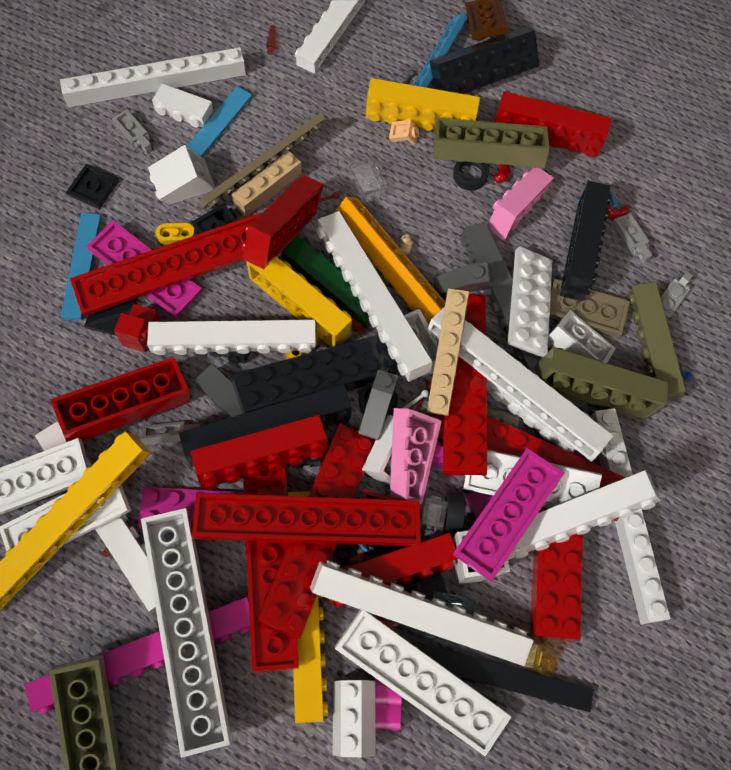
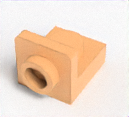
M412 120L392 122L389 135L391 141L408 140L412 145H416L419 129Z

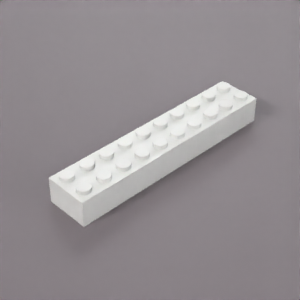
M184 508L142 518L141 523L180 756L182 758L233 744L195 539L192 538L193 527L190 513Z

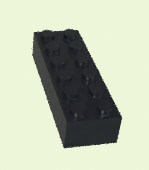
M523 27L430 60L434 88L464 94L538 67L539 60L535 30Z
M589 180L586 183L577 205L559 296L583 301L585 295L590 294L591 287L596 282L597 273L594 272L595 268L599 266L600 257L598 252H601L603 246L601 236H604L606 230L604 221L607 220L609 209H606L607 205L609 206L612 194H609L610 185Z

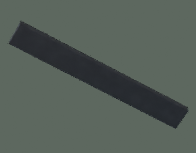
M417 642L416 647L457 677L581 711H591L594 692L592 688Z

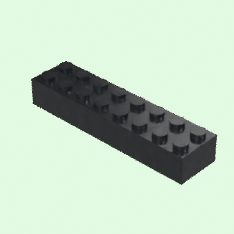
M374 335L232 374V384L241 412L244 414L342 384L345 385L346 391L361 388L367 383L375 381L378 370L398 376L400 372L397 366L398 363L388 353L386 343L381 342L379 335Z
M342 384L179 432L185 458L190 466L194 467L190 452L192 450L317 415L320 416L325 431L330 425L347 424L348 420L351 419L352 406L345 385Z

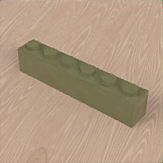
M657 283L634 285L628 294V301H630L629 305H633L634 308L632 318L634 323L637 322L638 340H642L643 343L641 348L642 357L646 358L648 365H646L647 376L656 377L659 380L668 382L667 400L682 398L686 390Z

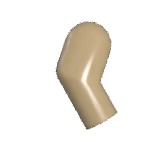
M405 234L401 237L400 249L405 255H408L411 252L413 240L410 235Z

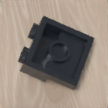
M223 203L191 223L197 233L200 234L235 222L237 216L232 208L228 209L226 204Z

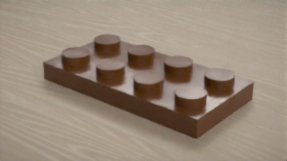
M475 0L465 3L472 40L481 41L487 37H499L508 33V26L500 0Z

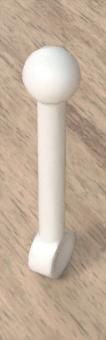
M423 390L421 395L401 409H408L423 397H428L429 391Z

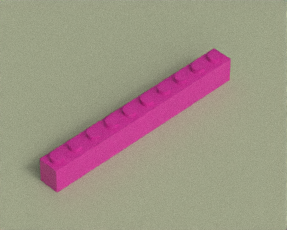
M247 597L209 611L214 642L218 640L219 644L232 639V634L240 632L243 635L250 632L249 599ZM160 631L100 654L104 655L109 688L123 683L122 678L131 676V679L144 675V670L152 666L154 670L165 666ZM50 675L24 684L31 712H40V715L55 710Z

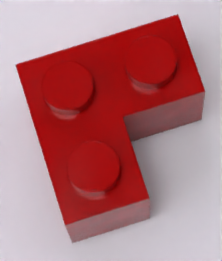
M133 304L129 315L121 313L114 332L122 346L145 353L148 348L149 322H161L157 310Z

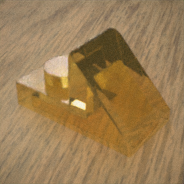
M532 645L525 666L520 665V667L553 678L557 655L541 645Z

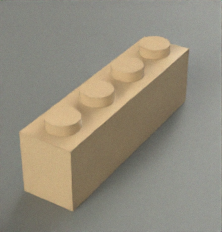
M288 150L232 193L233 205L245 217L249 216L302 174L301 162Z

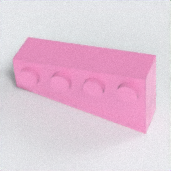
M539 167L533 168L531 171L527 170L522 180L518 179L513 185L512 190L508 189L503 195V199H498L493 205L494 212L487 225L489 231L505 241L510 230H514L522 217H525L532 206L545 194L554 177Z
M394 408L390 482L391 497L408 501H420V504L423 503L441 420L411 409Z

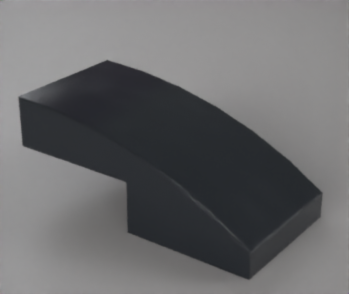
M441 574L402 586L404 587L403 591L412 593V590L425 595V599L431 601L433 598L439 599L448 596Z

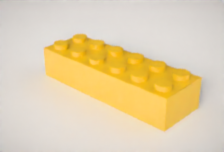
M371 78L367 93L366 118L374 122L385 121L389 124L396 121L412 120L417 127L431 131L435 129L436 118L476 121L480 97Z
M277 256L265 269H262L246 261L249 278L298 320H315V332L330 347L341 345L351 336V316L345 310L341 311L336 307L335 302L331 298L324 297L318 287L315 285L311 286L301 273L297 274L293 271L288 262L281 261Z

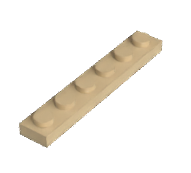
M448 289L427 413L449 416L469 291Z

